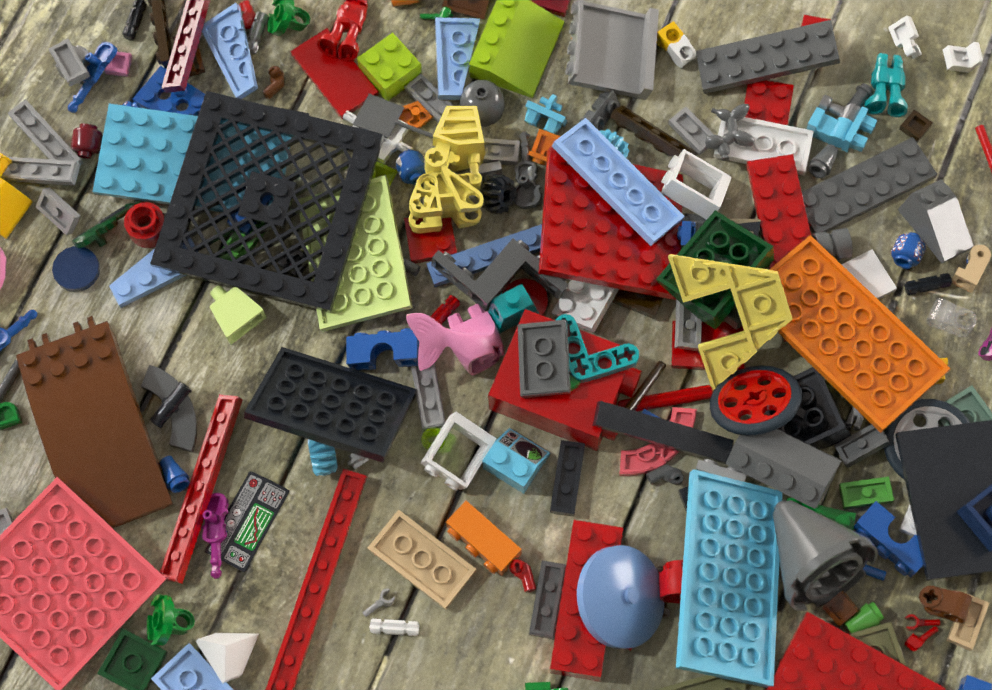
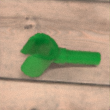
M443 7L439 14L421 13L420 19L452 18L453 14H451L450 8Z

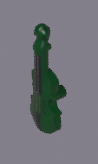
M134 200V203H127L103 218L98 224L72 240L74 246L82 248L96 240L99 247L106 245L108 242L103 234L116 227L118 220L123 218L131 207L144 201Z

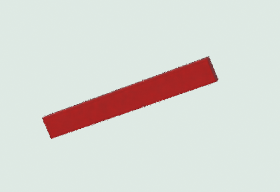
M222 394L218 396L160 573L167 579L166 581L183 584L204 520L203 513L208 508L243 401L239 396Z

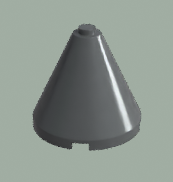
M782 500L775 505L773 520L785 598L794 610L807 611L805 605L814 603L817 608L825 605L840 591L847 592L866 575L863 567L868 561L871 565L875 563L878 550L869 538L792 500Z

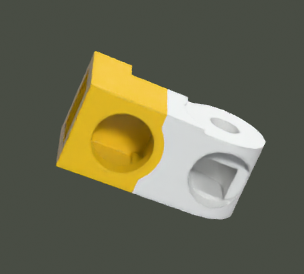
M674 21L657 32V45L665 49L678 67L682 68L697 57L690 41Z

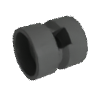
M847 228L832 230L831 234L826 231L812 234V237L837 260L852 257V240Z

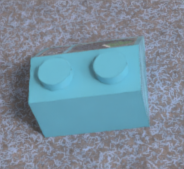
M509 428L494 442L482 460L483 469L525 494L550 456V452Z

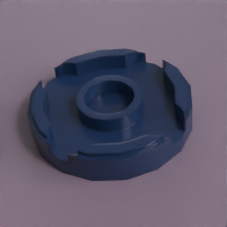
M73 246L64 249L57 255L53 262L52 272L54 279L61 288L70 292L83 291L95 284L100 274V264L98 258L91 250L85 247L76 248Z

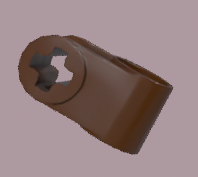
M926 586L919 593L920 602L928 614L956 623L966 622L972 602L970 595L961 591L947 590L935 586Z

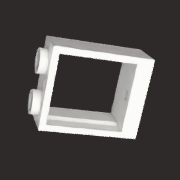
M683 149L679 156L674 155L668 164L670 170L666 172L662 179L664 186L661 193L707 220L715 210L718 211L720 209L732 177ZM679 171L711 189L709 197L678 181L676 178Z
M455 412L448 417L420 464L425 466L424 470L434 477L440 476L446 480L445 484L449 488L456 491L458 489H465L473 479L496 438L458 412ZM451 428H454L480 446L461 478H458L432 460Z

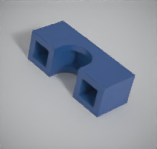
M411 328L402 329L401 332L383 330L377 332V334L370 335L367 333H356L354 336L346 337V364L351 369L358 371L376 369L378 355L383 351L391 350L393 351V360L399 367L418 366L419 340Z
M875 501L854 525V530L869 538L877 548L878 555L892 561L899 573L904 576L908 575L911 578L923 565L917 535L915 534L906 543L893 541L888 534V527L895 519V516Z

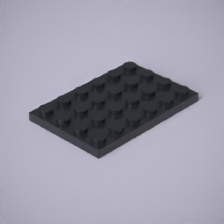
M281 347L244 411V419L384 463L416 397L417 389Z

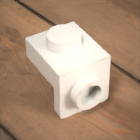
M973 42L967 48L948 45L943 49L947 70L969 73L983 62L978 42Z

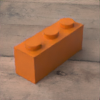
M467 500L446 521L447 533L457 542L459 539L467 545L465 549L473 557H481L485 561L483 565L492 574L497 572L503 576L509 569L512 560L518 559L522 555V549Z

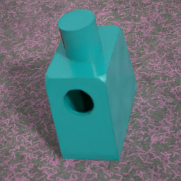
M522 284L493 298L488 310L489 315L498 328L499 334L519 324L525 309L539 314Z

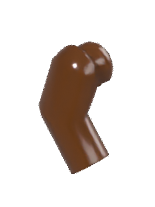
M272 66L269 69L270 85L262 91L268 100L284 87V72L278 66Z

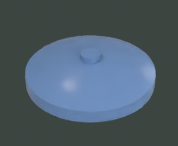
M618 545L597 551L585 563L578 580L577 603L582 621L590 634L600 643L617 649L637 647L649 640L657 630L664 611V601L660 600L659 573L651 560L644 553L633 547Z

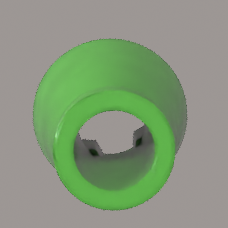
M874 602L870 604L865 603L844 624L850 633L880 625V621L884 617Z

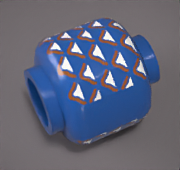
M910 232L899 235L891 250L894 263L904 269L919 265L926 251V244L917 233Z

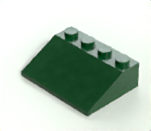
M716 210L677 254L679 256L767 269L774 261V249L771 244ZM670 263L656 279L664 289L693 315L715 330L736 306L731 288L683 303Z

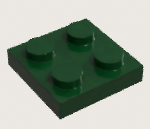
M122 629L97 674L126 690H147L153 681L151 678L158 672L168 652Z

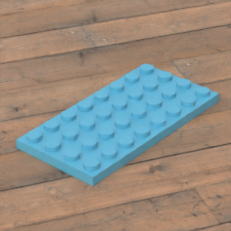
M109 104L93 193L169 205L198 116ZM237 124V126L239 127L240 131H242V130H244V129H246V128L248 127V126H244V125ZM234 126L222 131L226 139L237 134ZM259 129L262 137L270 133ZM254 131L244 138L249 145L258 140L259 136ZM220 134L218 135L216 145L223 141ZM281 135V137L283 138L284 142H286V141H288V140H290V139L292 138V137H288V136ZM278 136L266 142L270 150L282 144ZM240 139L232 143L230 147L233 152H236L245 147ZM262 144L253 149L252 152L255 158L266 153L267 150ZM227 147L215 153L219 161L231 155ZM283 150L274 155V158L279 164L288 158L286 150ZM249 152L237 158L241 166L253 160ZM213 156L211 157L209 166L216 163ZM271 158L259 164L263 172L275 166ZM235 161L223 166L227 174L238 168ZM257 166L245 172L248 179L251 172L260 173ZM287 167L281 169L284 175H286ZM220 168L208 174L212 182L223 177ZM279 172L270 175L282 179ZM242 174L230 180L234 188L246 182ZM206 177L204 179L202 188L209 185ZM227 182L216 188L220 196L231 190ZM246 189L238 193L241 200L244 197ZM213 190L201 196L205 204L217 198ZM235 196L224 201L227 209L239 204ZM272 196L273 199L271 200V202L269 203V205L273 203V201H274V196ZM199 199L195 207L196 209L202 206ZM221 204L209 209L210 211L224 212Z
M695 469L689 473L676 658L677 669L766 688L774 686L779 553L773 512L775 505L782 501V492Z

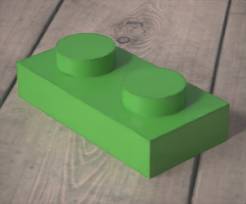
M889 477L839 484L843 509L872 506L875 501L879 504L893 503L894 501Z

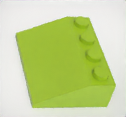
M497 0L469 63L470 78L487 80L495 83L500 88L533 98L564 26V21L530 0Z

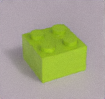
M393 32L357 58L361 71L387 101L402 92L407 84L419 74H422L421 63Z

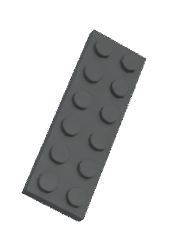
M831 20L696 51L704 94L840 63Z
M912 137L803 191L802 196L809 228L812 233L828 232L935 179L937 172Z

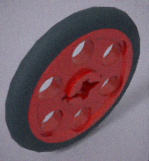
M764 365L750 366L737 370L733 375L731 374L726 380L717 385L710 399V412L716 423L728 432L746 436L762 435L784 426L793 418L802 400V390L797 380L783 369ZM762 381H771L768 385H759ZM740 385H746V386H747V387H746L745 389H743V390H736V389H735L737 386H740ZM783 392L786 394L781 398L774 397L777 393ZM730 402L737 403L734 407H725ZM768 410L776 411L773 415H764ZM743 415L752 416L748 420H740V417Z

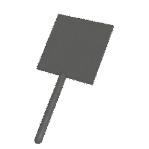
M368 94L353 123L354 126L361 129L381 133L387 139H389L395 125L432 139L434 135L398 121L404 107L372 94Z

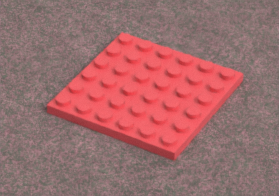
M56 477L0 535V638L55 690H62L167 579L60 478Z

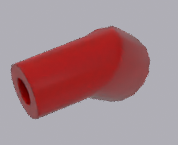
M244 0L239 5L243 12L242 18L245 31L252 27L256 15L249 0Z
M520 559L512 560L509 570L513 575L522 580L524 592L528 593L537 590L531 567Z

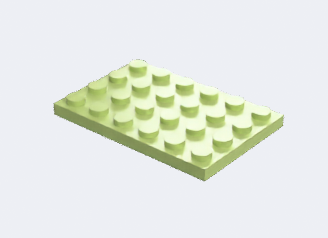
M385 175L371 179L332 311L327 312L316 309L319 327L322 332L413 308L388 178ZM342 190L334 193L337 201H339ZM308 196L298 200L302 205L313 198ZM331 196L319 202L323 211L335 204ZM316 204L304 210L308 218L320 213ZM302 212L299 213L301 223L306 221ZM335 212L327 215V218L329 219L331 224ZM324 218L312 224L316 232L328 227ZM309 226L302 229L304 239L313 235ZM328 234L320 238L324 246L326 244ZM315 240L306 245L309 254H312L321 249V246ZM322 255L313 260L317 268L319 266ZM309 262V271L311 273L315 270L312 264Z

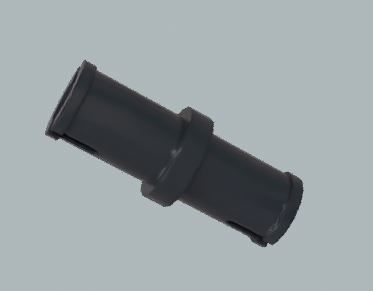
M180 381L168 397H164L162 400L163 404L149 420L162 429L171 415L179 411L180 404L192 390Z

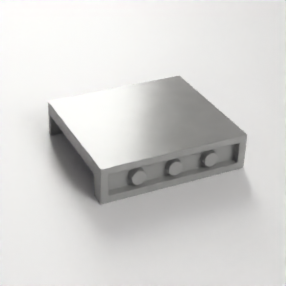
M584 0L573 1L571 14L574 15V18L569 28L572 41L569 42L567 49L570 61H568L565 74L568 75V84L605 92L613 90L615 94L646 100L653 91L659 9L650 8L646 14L590 3Z

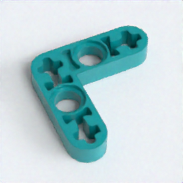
M563 314L555 320H566L568 325H571L569 326L570 337H568V344L577 343L580 346V351L577 354L569 353L570 375L580 383L630 369L638 363L639 350L633 344H623L588 355L574 317ZM625 351H628L629 354H634L631 361H628L627 358L619 359V365H616L614 354H617V359L623 357ZM580 359L582 368H587L585 375L581 376L580 372L575 373L577 371L576 360ZM599 359H610L612 362L611 367L608 369L600 368L598 365Z

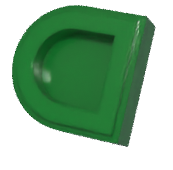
M3 402L0 404V430L22 423L19 409L13 403Z

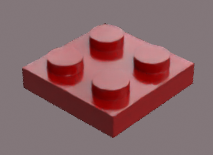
M768 80L747 84L744 104H748L750 108L745 117L788 125L794 85Z

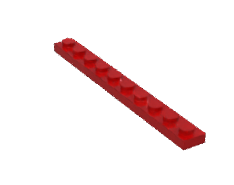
M346 469L342 470L265 690H294L366 483V475Z

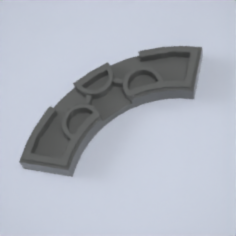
M149 365L141 387L163 400L164 397H168L179 382L167 372ZM187 396L180 404L179 411L171 415L172 433L169 445L193 453L197 440L198 425L194 406L189 396Z

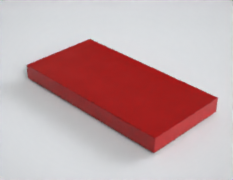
M326 28L290 51V53L339 117L343 119L344 113L346 114L347 110L353 113L362 107L368 94L379 96V93L353 60H341L338 51L336 56L331 58L318 49L317 41L319 37L325 33L331 34L329 29Z

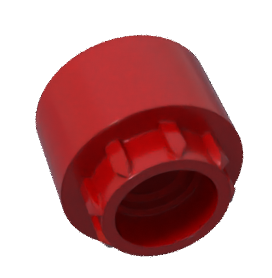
M148 202L138 203L126 213L124 226L131 240L137 246L153 248L156 247L165 216L155 204ZM145 223H150L148 226L142 227Z
M673 560L665 563L663 571L659 573L661 601L680 604L683 560Z

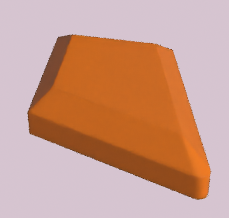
M419 101L403 106L404 110L399 118L401 121L416 128H421L432 120L430 113Z

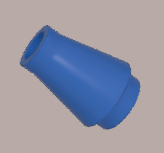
M166 456L159 461L166 486L173 493H178L189 486V475L174 461L172 456Z

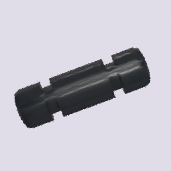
M134 0L132 5L134 8H131L126 21L127 26L124 27L122 32L125 39H135L137 33L135 30H138L143 17L142 12L145 11L147 6L145 0Z
M949 273L940 274L939 277L935 275L921 278L917 282L915 280L907 281L904 287L907 295L917 294L918 291L922 293L939 289V287H950L952 279Z

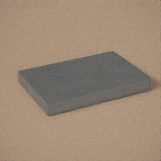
M566 320L518 324L520 396L527 398L571 394L568 322Z

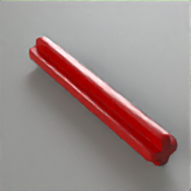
M704 385L646 395L634 411L711 399L713 391L711 385ZM631 398L619 400L617 405L625 407Z

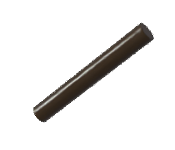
M663 361L657 362L624 408L630 410L637 408L666 368V364Z

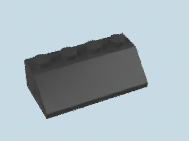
M776 429L762 435H739L726 461V465L816 509L822 504L842 460Z

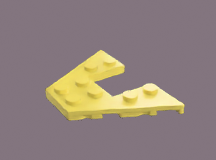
M670 254L668 258L683 303L731 288L744 328L742 332L698 344L712 391H714L718 384L726 380L731 374L733 375L737 368L746 363L757 353V350L768 340L770 341L782 327H785L793 319L778 271Z

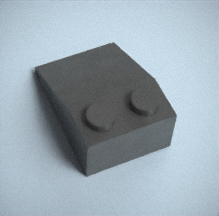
M942 179L913 192L899 207L898 211L942 264L973 248L974 245L958 199Z

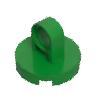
M274 0L272 5L276 7L273 14L269 13L267 28L269 33L275 36H282L287 28L303 31L311 19L305 10L294 6V0ZM295 16L300 17L303 20V23H299L295 19Z
M158 594L154 597L150 605L155 607L153 615H148L147 638L152 641V645L163 646L167 643L171 634L184 635L188 633L194 626L195 619L188 610L174 608L171 596ZM177 617L186 619L188 624L186 628L180 627L177 624Z

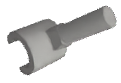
M384 589L380 594V599L362 612L365 617L382 606L389 607L394 603L395 597L389 601L383 599V596L387 595L390 589Z

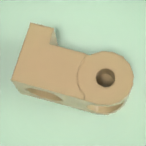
M984 245L973 246L966 257L965 269L958 267L952 278V284L972 293L991 258L989 248Z

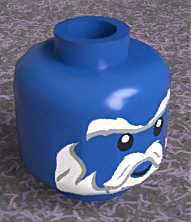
M406 150L399 155L395 165L401 180L406 184L416 185L418 178L422 174H426L423 154L419 151Z

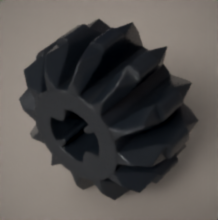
M502 174L488 176L487 181L482 182L483 188L480 190L484 198L482 208L493 214L508 212L509 207L513 206V199L516 198L514 196L516 191L514 181Z

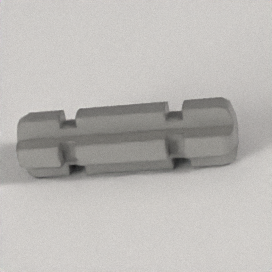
M257 12L255 15V22L252 24L248 36L249 40H247L250 53L256 54L258 51V44L261 42L265 30L264 26L268 21L266 13Z

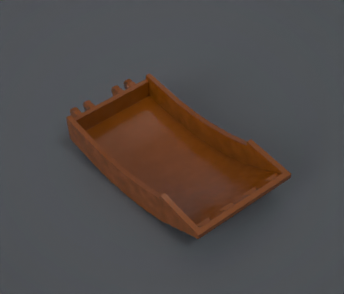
M93 316L87 318L89 326L87 329L83 330L81 324L77 321L73 323L75 333L51 342L47 333L42 334L44 345L39 347L33 338L27 340L30 350L16 355L31 410L54 477L60 478L112 528H116L173 505L134 394L116 335L108 321L96 325Z

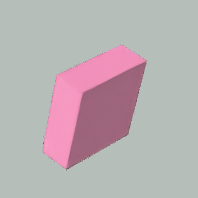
M117 52L110 64L104 69L105 73L128 77L132 61L131 53Z

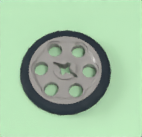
M919 399L885 429L884 432L891 445L884 448L886 458L893 470L902 479L905 480L895 434L903 431L939 427L938 420L947 419L951 425L970 423L968 418L958 408L937 399ZM917 415L923 416L926 419V426L917 427L913 423V417Z

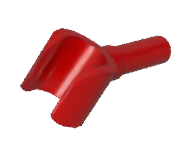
M909 614L905 617V620L913 619L916 622L915 626L906 627L911 632L917 630L918 627L940 626V619L924 620L919 619L914 614Z
M934 626L922 634L920 638L912 633L904 645L912 651H917L928 638L939 630Z

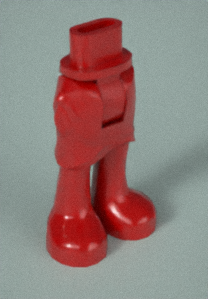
M345 0L340 5L331 34H322L317 41V47L322 53L334 58L338 51L339 58L343 61H351L357 58L359 46L356 40L357 36L361 34L366 20L368 0ZM343 33H347L345 40L339 46Z

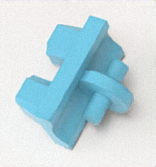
M554 94L549 99L541 97L539 103L546 107L529 100L526 103L525 107L528 110L524 121L536 127L542 116L548 119L544 130L557 134L561 126L565 127L568 122L565 116L553 111L554 109L560 112L563 107L556 103L558 97Z

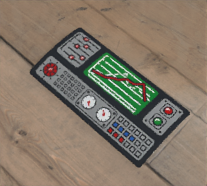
M250 471L228 508L229 513L224 518L227 536L221 542V560L242 572L246 571L288 496V489ZM208 544L205 549V553L211 555V544Z

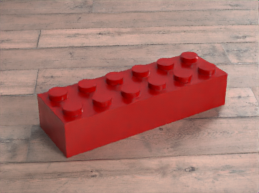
M573 520L550 674L600 682L606 645L596 640L582 621L577 603V586L580 573L585 563L593 554L606 547L621 545L623 527Z

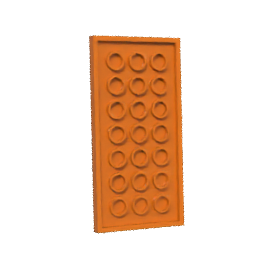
M811 235L769 269L779 273L793 318L778 333L880 433L951 369Z

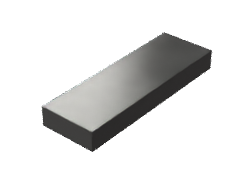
M542 560L529 630L530 636L554 640L566 564Z

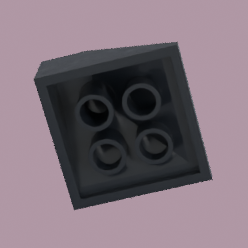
M814 367L793 376L802 390V400L793 418L784 426L778 428V430L819 450L835 445L852 436L824 377ZM781 392L775 394L774 397L781 398L786 394ZM768 410L764 415H773L776 411Z

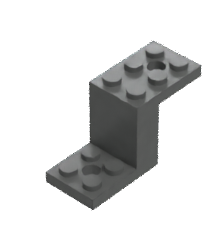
M514 238L476 281L473 280L474 275L465 267L460 269L455 264L456 260L446 251L442 253L438 250L432 257L431 262L432 267L476 304L479 303L484 311L490 306L492 299L499 296L521 269L557 299L568 286L565 282L567 279L538 274L540 256L537 255L535 257L529 252L530 248L522 240L516 241Z

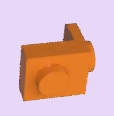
M539 129L533 148L528 153L529 156L533 157L532 161L545 165L547 162V151L552 147L554 141L561 136Z

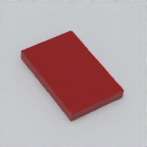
M672 321L671 368L705 370L699 350L675 348L676 321ZM702 322L701 343L742 332L744 328L741 326L736 330L727 322H722L715 330L705 322ZM744 363L737 370L744 369Z

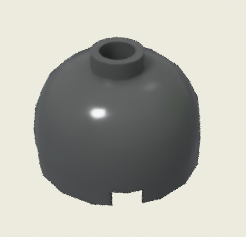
M477 80L464 88L460 97V106H477L481 127H487L501 119L505 108V99L501 89L495 83L487 80Z

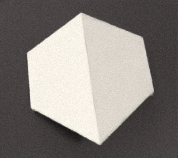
M214 633L199 638L196 643L221 682L225 683L243 674L259 634Z

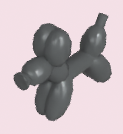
M741 104L731 112L727 109L717 110L712 108L711 110L719 119L728 123L729 132L723 137L710 135L705 141V145L708 148L718 149L720 156H722V161L729 160L730 149L728 145H731L733 142L745 147L754 145V138L747 132L737 128V121L744 118L750 107L748 104Z

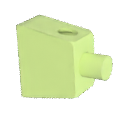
M218 285L210 292V295L215 300L210 305V309L230 345L267 318L264 310L237 287L226 292L221 285Z

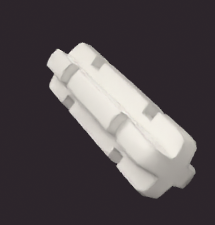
M371 619L370 632L375 634L384 632V634L405 635V633H408V636H418L419 623L417 621L405 623V621L385 620L383 622L381 619Z

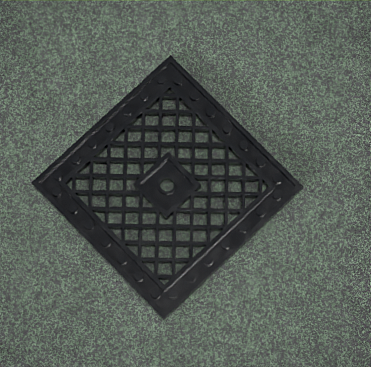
M206 91L150 265L331 312L384 135ZM237 124L244 125V126H248V127H247L246 129L240 131V129H239V127L237 126ZM234 126L237 134L226 139L222 131ZM259 129L270 133L262 137ZM256 131L259 139L248 145L244 137ZM220 134L223 141L216 145L218 135ZM281 135L288 136V137H292V138H291L290 140L284 142V140H283V138L281 137ZM278 136L282 144L270 150L266 142ZM241 139L245 147L233 152L230 145ZM303 140L313 142L314 144L306 147ZM300 142L304 150L292 156L288 148ZM263 144L267 152L255 158L252 150ZM325 146L337 149L329 153ZM227 147L231 155L219 161L215 153ZM322 147L326 155L314 161L310 153ZM286 150L289 158L278 164L274 155ZM347 151L353 152L352 158ZM249 152L253 160L241 166L237 158ZM344 153L348 161L336 166L333 158ZM307 155L311 164L300 169L296 161ZM213 156L216 163L209 166L211 157ZM271 158L275 166L263 172L259 164ZM235 161L238 168L227 174L223 166ZM330 161L334 169L322 175L318 167ZM293 163L297 171L285 177L281 169ZM257 166L260 173L251 172L248 179L245 172ZM220 168L223 177L212 182L208 174ZM348 168V172L344 180L340 172ZM315 169L319 177L308 183L304 174ZM279 172L282 179L270 175ZM242 174L246 182L234 188L230 180ZM337 174L341 183L330 188L326 180ZM206 177L209 185L202 188L204 179ZM301 177L305 185L297 189V183L292 181ZM227 182L231 190L220 196L216 188ZM323 182L327 191L315 196L311 188ZM246 189L243 200H241L238 193ZM213 190L217 198L205 204L201 196ZM342 190L339 201H337L334 193ZM309 191L313 199L301 205L297 196ZM272 195L274 196V201L270 205H263V197ZM235 196L239 204L227 209L224 201ZM331 196L335 204L323 211L319 202ZM199 199L202 206L195 210L197 201ZM294 199L298 207L290 211ZM221 204L224 212L213 218L209 209ZM316 204L320 213L308 218L304 210ZM239 211L238 216L244 219L235 223L231 215ZM206 212L210 220L198 226L195 217ZM302 212L306 221L294 227L290 218ZM335 212L331 224L329 219L327 218V215ZM228 217L232 226L220 231L216 223ZM324 218L328 227L316 232L312 224ZM192 221L195 228L188 232L190 222ZM253 221L263 223L266 225L257 229ZM287 221L291 229L280 235L276 227L284 229ZM250 223L254 232L243 237L239 229ZM214 226L217 234L206 240L202 231ZM309 226L313 235L302 241L298 232ZM273 229L277 237L265 243L261 234ZM235 231L239 240L228 246L224 237ZM199 234L203 242L191 247L188 239ZM295 234L299 243L287 249L283 240ZM328 234L326 244L324 246L320 238ZM258 237L262 245L250 251L246 243ZM221 239L225 248L213 253L209 245ZM317 240L321 249L309 254L306 245ZM280 242L284 251L273 257L269 248ZM184 243H185L187 249H183V248H182ZM243 245L247 254L236 259L232 251ZM207 248L210 255L198 253V251ZM303 248L307 257L295 263L291 254ZM266 251L270 259L258 265L254 256ZM228 253L232 261L220 257ZM322 255L319 266L317 268L313 260ZM288 256L292 265L281 271L276 262ZM251 259L255 267L242 263ZM310 262L315 271L303 277L299 268ZM273 264L277 273L265 270V268ZM296 270L300 278L288 276L287 274Z

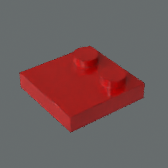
M409 217L404 218L411 262L416 264L432 261V257L438 250L442 253L446 251L450 255L457 253L451 217L441 218V231L428 233L413 232L409 226ZM419 218L416 224L420 225L423 222V218Z

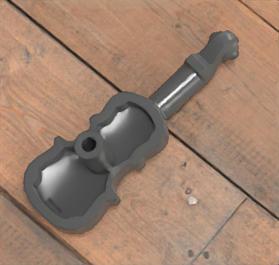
M523 131L519 135L521 139V162L514 168L516 173L515 179L518 181L514 192L516 198L513 201L519 208L531 209L541 202V186L535 183L538 178L537 166L530 161V156L528 155L530 150L528 142L530 134Z

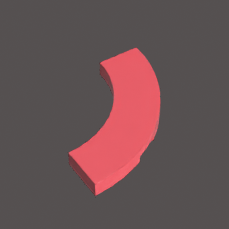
M673 407L670 421L693 428L697 409ZM653 443L634 450H621L619 476H635L648 473L667 464L680 451Z

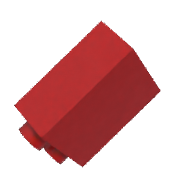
M525 309L519 324L555 320ZM517 326L489 391V410L566 440L585 443V447L597 451L603 437L615 441L618 433L593 426L597 402L603 401L616 405L620 394L632 398L642 370L632 367L595 380L580 383L576 389L571 391V394L522 398L520 396ZM579 329L588 355L620 346L617 343ZM577 343L569 344L570 354H577L580 351V346ZM625 351L624 356L618 359L617 354H614L616 365H619V359L627 358L628 361H631L634 354H629L628 351ZM601 358L598 361V365L602 369H608L611 367L612 362L608 358ZM580 359L576 360L577 371L575 373L580 372L581 376L585 375L587 368L583 369Z

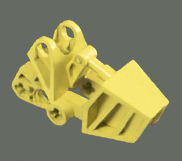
M446 106L433 135L432 145L436 147L429 149L425 154L424 169L426 174H422L418 178L410 198L409 226L415 233L441 231V218L452 217L459 229L478 224L482 217L480 208L483 205L484 198L479 191L482 183L479 166L484 160L485 145L477 106ZM470 168V173H464V174H455V173H454V172H457V171H461V170ZM469 196H477L480 200L479 203L475 204L472 202ZM423 197H425V198H424V205H422L421 202H420V200H421ZM474 211L478 214V217L474 220H469L465 217V212L470 213ZM419 218H423V222L417 225L416 221Z

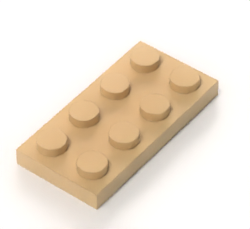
M399 509L367 548L372 554L445 610L477 571L471 564Z

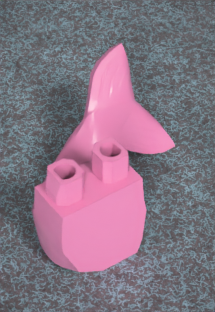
M477 303L468 308L471 319L463 322L459 313L453 314L448 317L450 329L445 328L429 315L423 313L407 314V323L419 340V370L422 371L431 367L446 347L452 349L464 369L472 376L495 365L500 356H504V346L498 328L488 311L485 312L480 304Z

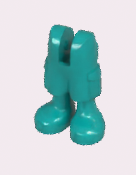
M879 53L875 69L871 75V85L875 93L866 100L864 107L868 109V114L877 115L882 113L886 108L887 89L890 92L888 114L892 117H903L907 114L908 105L901 95V91L905 89L901 55H893L891 68H887L888 54Z

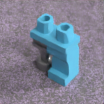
M824 95L808 122L807 130L814 131V138L841 148L845 152H848L850 148L862 152L868 138L858 134V132L862 130L871 134L877 120L867 115L868 109L863 106L860 108L851 103L843 107L832 103V97ZM827 111L836 115L838 118L835 119L829 115H826Z

